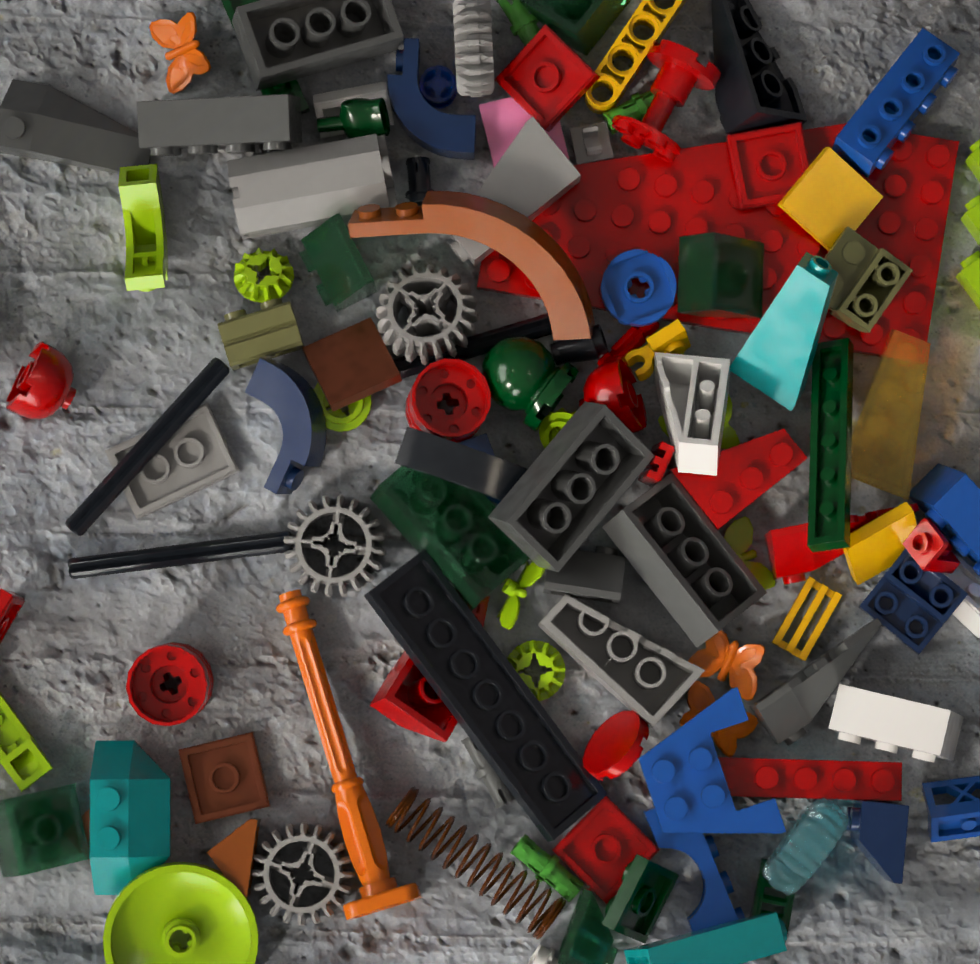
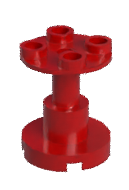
M664 39L659 44L657 40H654L647 53V58L660 69L650 88L651 93L655 96L642 121L628 116L616 115L612 119V127L623 134L621 140L635 149H641L642 145L654 150L653 154L658 158L673 163L676 156L680 155L681 148L675 141L662 133V130L674 107L684 106L693 87L708 91L715 88L721 76L719 69L710 61L704 67L697 60L699 54L681 44Z

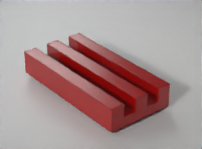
M663 441L652 446L651 452L655 456L645 467L649 470L640 473L638 481L649 486L660 482L675 451L674 446Z

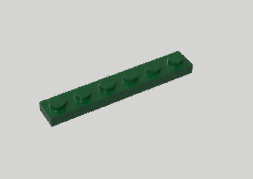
M849 338L818 343L812 363L807 546L812 552L850 547L854 345Z

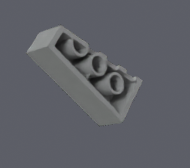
M567 594L561 598L538 624L549 637L630 711H634L646 721L649 729L653 728L705 671Z

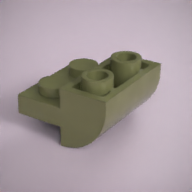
M846 227L824 257L831 264L832 269L838 272L828 308L830 310L829 313L858 331L869 333L913 270L884 248L878 249L850 227Z

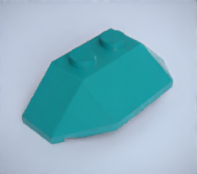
M135 740L96 741L90 776L89 858L95 895H118L136 876L150 868L164 864L171 856V778Z

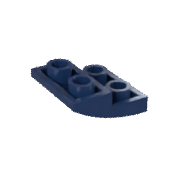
M905 549L858 608L872 619L878 618L882 627L919 655L968 593L943 573L923 571L907 549Z

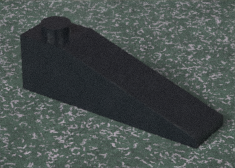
M711 0L714 65L721 72V76L715 86V100L725 133L731 135L802 122L804 124L807 122L797 87L792 78L785 79L775 61L780 56L775 47L769 48L760 35L759 30L762 28V23L750 1Z

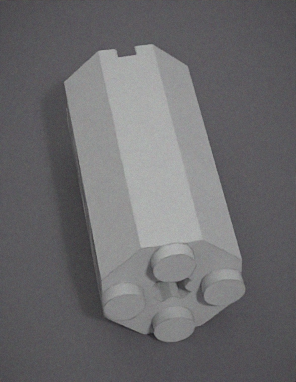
M377 134L227 161L229 183L234 197L232 200L242 239L350 220L354 210L368 204H377L380 208H392L398 205L385 135L377 136Z

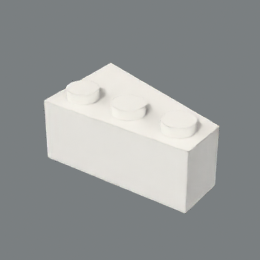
M654 352V383L670 443L675 449L673 454L678 472L717 476L729 394L730 359Z
M839 684L828 729L839 732L838 740L860 745L863 738L875 741V749L897 754L898 748L913 751L912 758L934 763L936 757L949 761L954 760L964 717L948 709Z

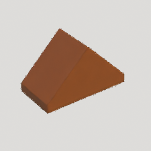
M258 818L249 819L207 852L223 875L245 897L251 895L253 880L251 870L254 869L255 865L253 857L257 851L261 821Z

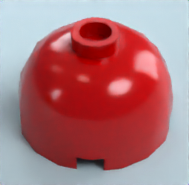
M41 341L29 354L30 357L35 359L34 362L30 361L26 367H21L7 397L9 404L6 405V408L29 419H44L52 416L59 407L67 409L76 394V389L71 387L74 378L71 363L63 353Z
M623 358L606 362L595 368L588 375L583 388L584 398L579 400V406L584 401L605 404L632 433L639 432L647 426V416L642 395H636L632 385L637 382L636 378Z

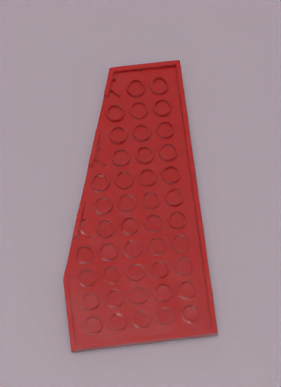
M847 123L803 130L810 165L825 147L832 149L836 136ZM910 134L904 143L899 140L896 141L891 148L894 154L882 170L876 167L868 178L855 170L883 196L855 232L878 249L884 248L913 271L869 333H864L848 326L831 315L828 309L818 343L849 338L854 345V353L919 364L924 362L959 141ZM727 142L681 148L680 155L676 156L673 163L666 162L653 153L573 165L581 174L580 182L532 220L548 233L568 255L586 287L592 309L607 311L601 299L600 287L603 274L610 262L623 252L641 249L666 260L676 277L677 290L673 305L661 320L674 322L678 319L681 324L746 335L752 334L804 254L808 252L812 256L817 255L824 258L828 253L818 241L777 204L740 211ZM494 250L481 261L477 283L478 290L542 300L528 277L512 261L498 251ZM638 278L631 280L632 287L628 289L630 295L636 294L638 298L645 297L644 291L649 288L648 283H640Z

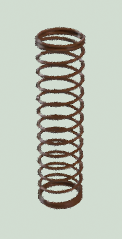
M415 786L412 787L390 815L385 826L392 828L398 820L394 833H399L422 809L407 835L406 842H411L435 817L423 837L418 851H423L447 826L430 857L431 860H435L459 835L443 863V869H447L472 843L454 875L455 878H459L484 852L467 882V887H471L497 860L479 891V897L483 896L509 869L491 901V906L498 903L522 877L505 906L503 915L508 914L534 886L519 912L515 924L520 923L546 895L545 900L527 929V933H531L537 927L533 937L539 940L566 904V900H563V897L557 899L540 916L552 893V889L548 888L528 907L539 887V879L534 880L515 899L527 877V870L517 875L502 891L515 868V861H511L490 882L503 858V852H499L476 876L491 849V843L483 846L463 868L478 842L479 834L472 836L450 860L467 830V825L460 827L438 851L455 821V816L448 818L425 843L441 816L443 807L436 809L413 834L430 805L431 798L424 800L401 825L419 793V789H415Z

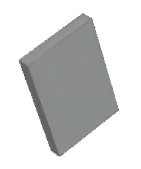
M208 403L199 406L123 490L137 520L240 472ZM146 432L105 450L112 468L122 460Z

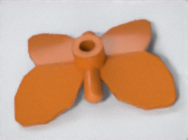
M188 12L184 15L178 24L173 20L166 19L151 22L149 29L152 38L162 47L174 49L165 53L167 60L170 61L175 58L167 71L166 83L169 92L176 94L183 91L192 82L194 74L203 75L210 72V62L205 54L197 49L200 46V42L194 40L197 25L196 16L193 12Z
M720 630L705 642L706 648L698 650L689 658L688 662L705 670L699 678L711 677L720 670L717 678L719 681L724 682L729 673V685L731 688L738 687L742 699L746 701L753 700L758 689V677L754 668L762 661L765 647L761 644L751 643L739 647L737 640L732 641L730 644L727 634Z
M695 681L688 691L687 703L690 711L682 716L679 721L680 726H683L715 702L709 687L700 681ZM746 712L748 721L711 733L716 746L728 757L734 756L737 748V739L745 738L751 734L758 724L757 717L749 712Z

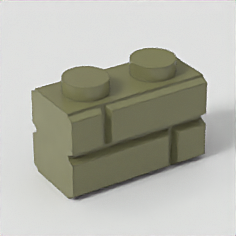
M276 298L261 303V310L246 314V310L241 309L224 315L225 321L217 325L232 370L256 364L260 358L272 359L301 350L304 347L290 301L283 303L281 298Z

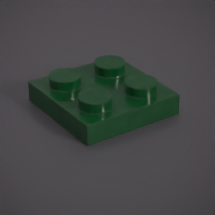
M636 854L634 860L627 865L623 872V882L616 896L612 897L606 906L602 925L645 944L679 874Z

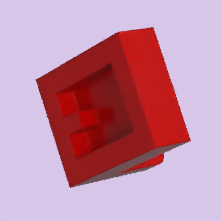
M923 518L903 542L904 547L923 571L952 574L960 564V561L951 551V544L930 518Z

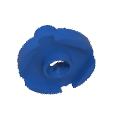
M629 250L616 256L605 270L600 287L601 299L609 314L622 325L648 326L661 320L672 307L677 290L675 274L666 260L645 250ZM638 278L640 283H648L649 288L644 291L645 297L638 298L636 294L630 295L628 289L632 287L631 280Z

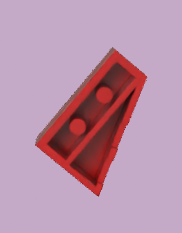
M783 428L720 451L717 476L678 472L677 467L670 469L668 474L673 473L712 524L719 530L808 458Z

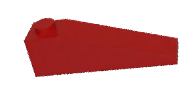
M917 503L909 504L914 513L919 511ZM895 507L868 512L863 516L850 515V533ZM808 523L770 530L764 535L773 580L783 578L784 585L806 581V573H811L844 554L843 548L812 552L807 546Z
M458 574L451 585L481 625L484 626L490 595ZM405 651L386 677L370 704L371 707L400 727L442 742L448 740L458 723Z

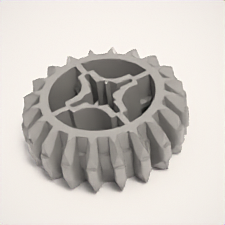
M454 0L453 23L457 91L461 96H471V98L491 95L495 89L490 0Z
M429 263L423 273H419L418 268L413 265L411 269L412 275L409 277L399 271L397 275L399 283L396 284L388 281L386 287L389 293L380 294L379 302L382 306L376 309V316L380 319L377 323V328L380 333L384 334L382 337L384 344L387 346L393 345V353L397 356L405 352L406 360L410 363L417 355L420 356L421 363L425 366L429 361V357L435 356L436 361L443 359L442 354L445 352L455 358L457 355L455 345L466 348L468 340L465 335H474L476 331L472 323L478 320V312L474 309L477 306L475 296L470 295V285L467 283L461 284V276L457 273L448 277V269L444 266L437 273H434L433 266ZM450 300L457 306L456 316L452 323L447 321L444 314L447 310L446 304ZM403 306L407 308L410 317L407 319L408 325L404 329L397 324L398 315ZM428 334H436L434 336L424 337Z
M325 495L322 497L324 508L318 509L317 504L311 500L308 502V506L313 513L307 516L304 511L298 509L296 514L303 520L302 524L299 526L294 522L288 523L287 527L297 532L296 537H284V543L295 545V550L284 552V557L286 559L297 558L298 562L289 567L291 573H296L303 569L304 573L299 577L298 583L304 585L310 578L314 580L311 585V592L316 594L321 584L326 585L325 596L332 597L334 586H339L340 595L346 597L348 595L346 584L352 583L355 591L359 592L362 590V587L357 581L358 578L363 576L369 583L374 580L372 575L367 572L369 566L375 570H381L382 564L373 560V556H385L386 550L381 547H375V542L384 541L386 536L384 533H372V530L378 528L381 522L379 519H374L369 523L365 521L372 513L369 507L364 508L358 514L356 513L359 507L357 499H353L349 508H345V497L343 495H338L336 506H331L329 496ZM333 516L330 529L325 535L321 537H306L310 528L317 521ZM344 517H348L360 525L365 534L366 544L357 543L345 538ZM338 527L337 535L339 536V541L347 547H353L354 549L344 548L342 553L338 551L339 555L334 556L332 565L331 551L323 545H316V543L326 544L327 540L331 541V537L336 536V529ZM304 548L320 551L325 555V576L315 572L310 567L305 557ZM348 555H364L362 562L354 571L337 577L340 562L344 557Z
M302 821L300 833L296 834L293 824L288 823L285 825L287 837L284 838L277 829L272 831V837L277 843L272 845L269 841L263 840L260 845L269 853L267 856L255 854L253 857L256 862L264 864L263 869L256 868L251 870L252 876H263V882L253 885V890L260 891L265 888L268 893L259 900V903L265 905L272 899L275 905L271 908L269 914L274 917L281 908L286 910L283 916V922L286 924L291 921L293 913L298 914L297 922L299 926L305 925L306 914L310 913L314 924H318L321 922L319 914L321 909L331 918L335 913L329 904L333 901L337 906L343 907L346 903L342 897L337 895L338 892L351 893L353 887L342 883L343 878L350 879L355 877V871H343V865L351 863L350 857L340 858L338 852L346 848L345 842L339 843L334 848L331 842L335 839L337 833L331 831L325 839L320 837L323 831L322 824H317L313 834L308 833V822ZM298 841L308 842L303 855L298 861L292 862L276 858L278 853L288 844ZM319 846L327 852L332 860L335 872L334 878L322 873L316 867L315 860ZM308 855H310L308 865L311 869L309 871L313 870V876L321 880L315 878L306 879L299 886L298 892H296L299 884L295 880L297 876L293 875V870L287 869L285 866L291 869L300 868L307 861ZM272 869L286 875L290 880L291 887L288 900L283 898L277 891L273 883ZM315 885L331 889L323 900L315 904L298 905L304 890L308 886Z

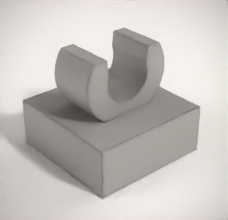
M607 121L570 128L569 132L576 165L614 159Z

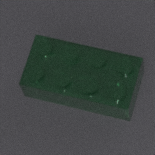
M401 466L379 484L370 497L418 552L424 549L428 552L471 611L530 560L488 518L496 507L484 494Z

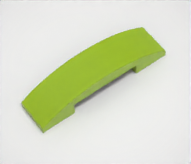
M0 692V763L21 792H23L51 771L53 766L22 720Z

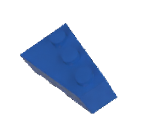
M938 463L906 495L914 503H917L918 507L925 513V516L930 518L937 528L950 538L949 543L962 556H967L975 564L972 568L980 577V489L966 473Z

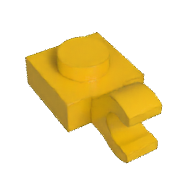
M677 319L646 338L647 344L639 349L630 351L625 356L629 367L637 362L644 363L643 367L635 371L637 379L644 381L654 372V352L683 355L691 347L685 328Z

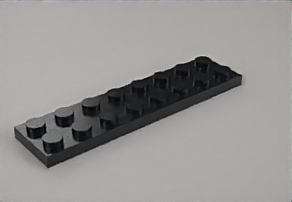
M425 549L364 595L547 842L555 840L608 795L599 781L584 768L581 757Z

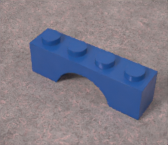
M652 807L643 811L657 847L676 849L686 853L694 860L701 872L703 880L702 896L695 910L686 918L691 931L694 932L745 918L741 907L734 909L728 894L733 893L734 889L726 870L719 873L714 858L720 855L712 835L705 837L703 833H663L655 808Z

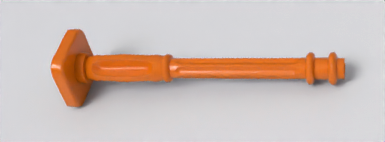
M300 589L279 595L280 603L276 606V611L283 613L287 626L282 632L284 635L290 636L333 777L334 784L331 786V791L335 793L343 839L352 865L363 886L358 888L361 899L343 905L346 920L356 919L422 898L419 886L416 883L398 887L396 878H390L388 857L381 828L373 806L363 787L364 780L362 777H357L313 629L316 627L317 621L310 619L306 606L310 603V598L302 596Z

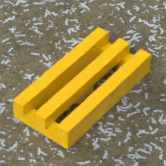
M809 576L771 643L800 660L806 661L842 594L831 590L828 586L817 582ZM813 588L818 592L789 643L783 641V637L810 589ZM824 596L829 597L830 600L802 650L797 649L796 646Z

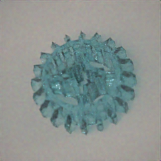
M825 798L816 799L799 816L798 820L791 826L769 856L763 867V877L777 891H782L787 896L797 892L812 877L843 836L844 831L847 829L849 817L834 802H830Z

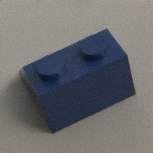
M854 800L853 807H847L845 830L851 831L850 838L885 880L902 884L909 806Z

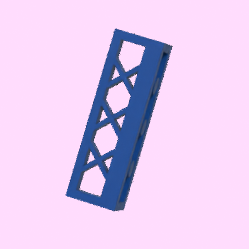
M980 775L922 783V792L928 812V833L931 843L980 836V799L971 795L975 789H980ZM948 793L956 798L953 803L936 805L933 795Z

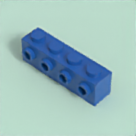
M922 28L836 136L832 150L867 178L876 167L882 170L894 154L891 148L896 141L899 140L904 143L916 126L912 121L919 112L925 116L937 100V96L934 95L940 86L947 88L959 71L954 66L960 53Z

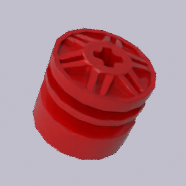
M444 358L430 363L418 374L406 399L405 416L410 428L459 443L472 438L485 421L491 407V391L485 376L474 365L461 359ZM442 400H446L447 406H454L449 415H446L444 409L437 408Z
M170 642L158 645L137 657L128 671L126 690L129 703L140 717L152 724L162 726L181 724L205 708L213 693L214 676L211 665L203 653L189 644ZM169 672L172 677L179 676L182 683L177 686V693L174 688L167 689L164 682L169 680Z

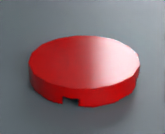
M624 710L610 717L594 732L586 745L582 758L584 768L600 781H604L603 777L606 776L609 779L619 777L642 754L644 748L640 744L643 737L646 740L648 739V723L634 711Z

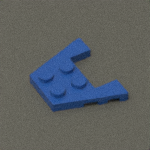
M738 687L730 689L638 758L663 833L781 834L786 832L775 798L739 810L735 809L711 737L712 732L749 720Z

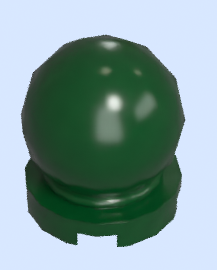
M525 336L507 338L498 342L488 351L482 363V374L487 380L491 391V398L497 405L510 411H525L527 416L523 424L534 432L538 430L542 420L550 411L553 412L564 397L561 393L570 382H574L580 371L569 362H566L562 368L555 367L552 354L541 342Z

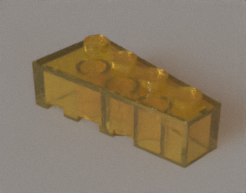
M891 329L852 426L851 478L909 500L931 343Z

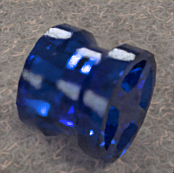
M439 65L432 66L421 75L419 82L420 92L429 105L440 109L452 104L457 95V82L455 75L450 69Z

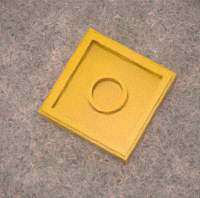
M825 147L777 205L829 251L846 227L856 231L883 196L830 147Z
M908 502L900 504L850 533V547L843 548L850 574L857 585L890 568L906 549L903 542L917 526L914 511Z

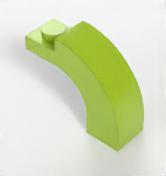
M148 164L120 167L118 188L126 237V290L149 292L156 288H165V280H168V249L158 165Z

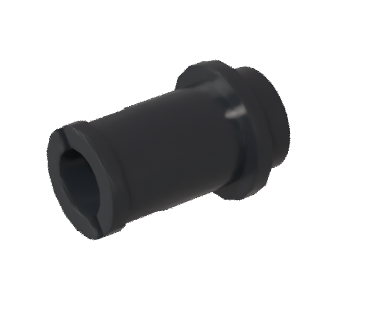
M411 157L406 160L409 191L405 193V197L409 199V202H416L418 206H422L427 191H434L431 189L430 159L428 157H418V172L415 157Z

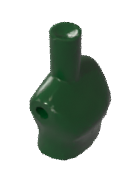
M383 97L345 100L341 104L340 115L317 118V129L319 133L343 130L348 139L372 134L388 136L390 133V121L385 100Z

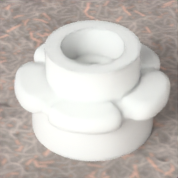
M539 945L532 954L528 964H558L559 959L554 957V948L547 949Z

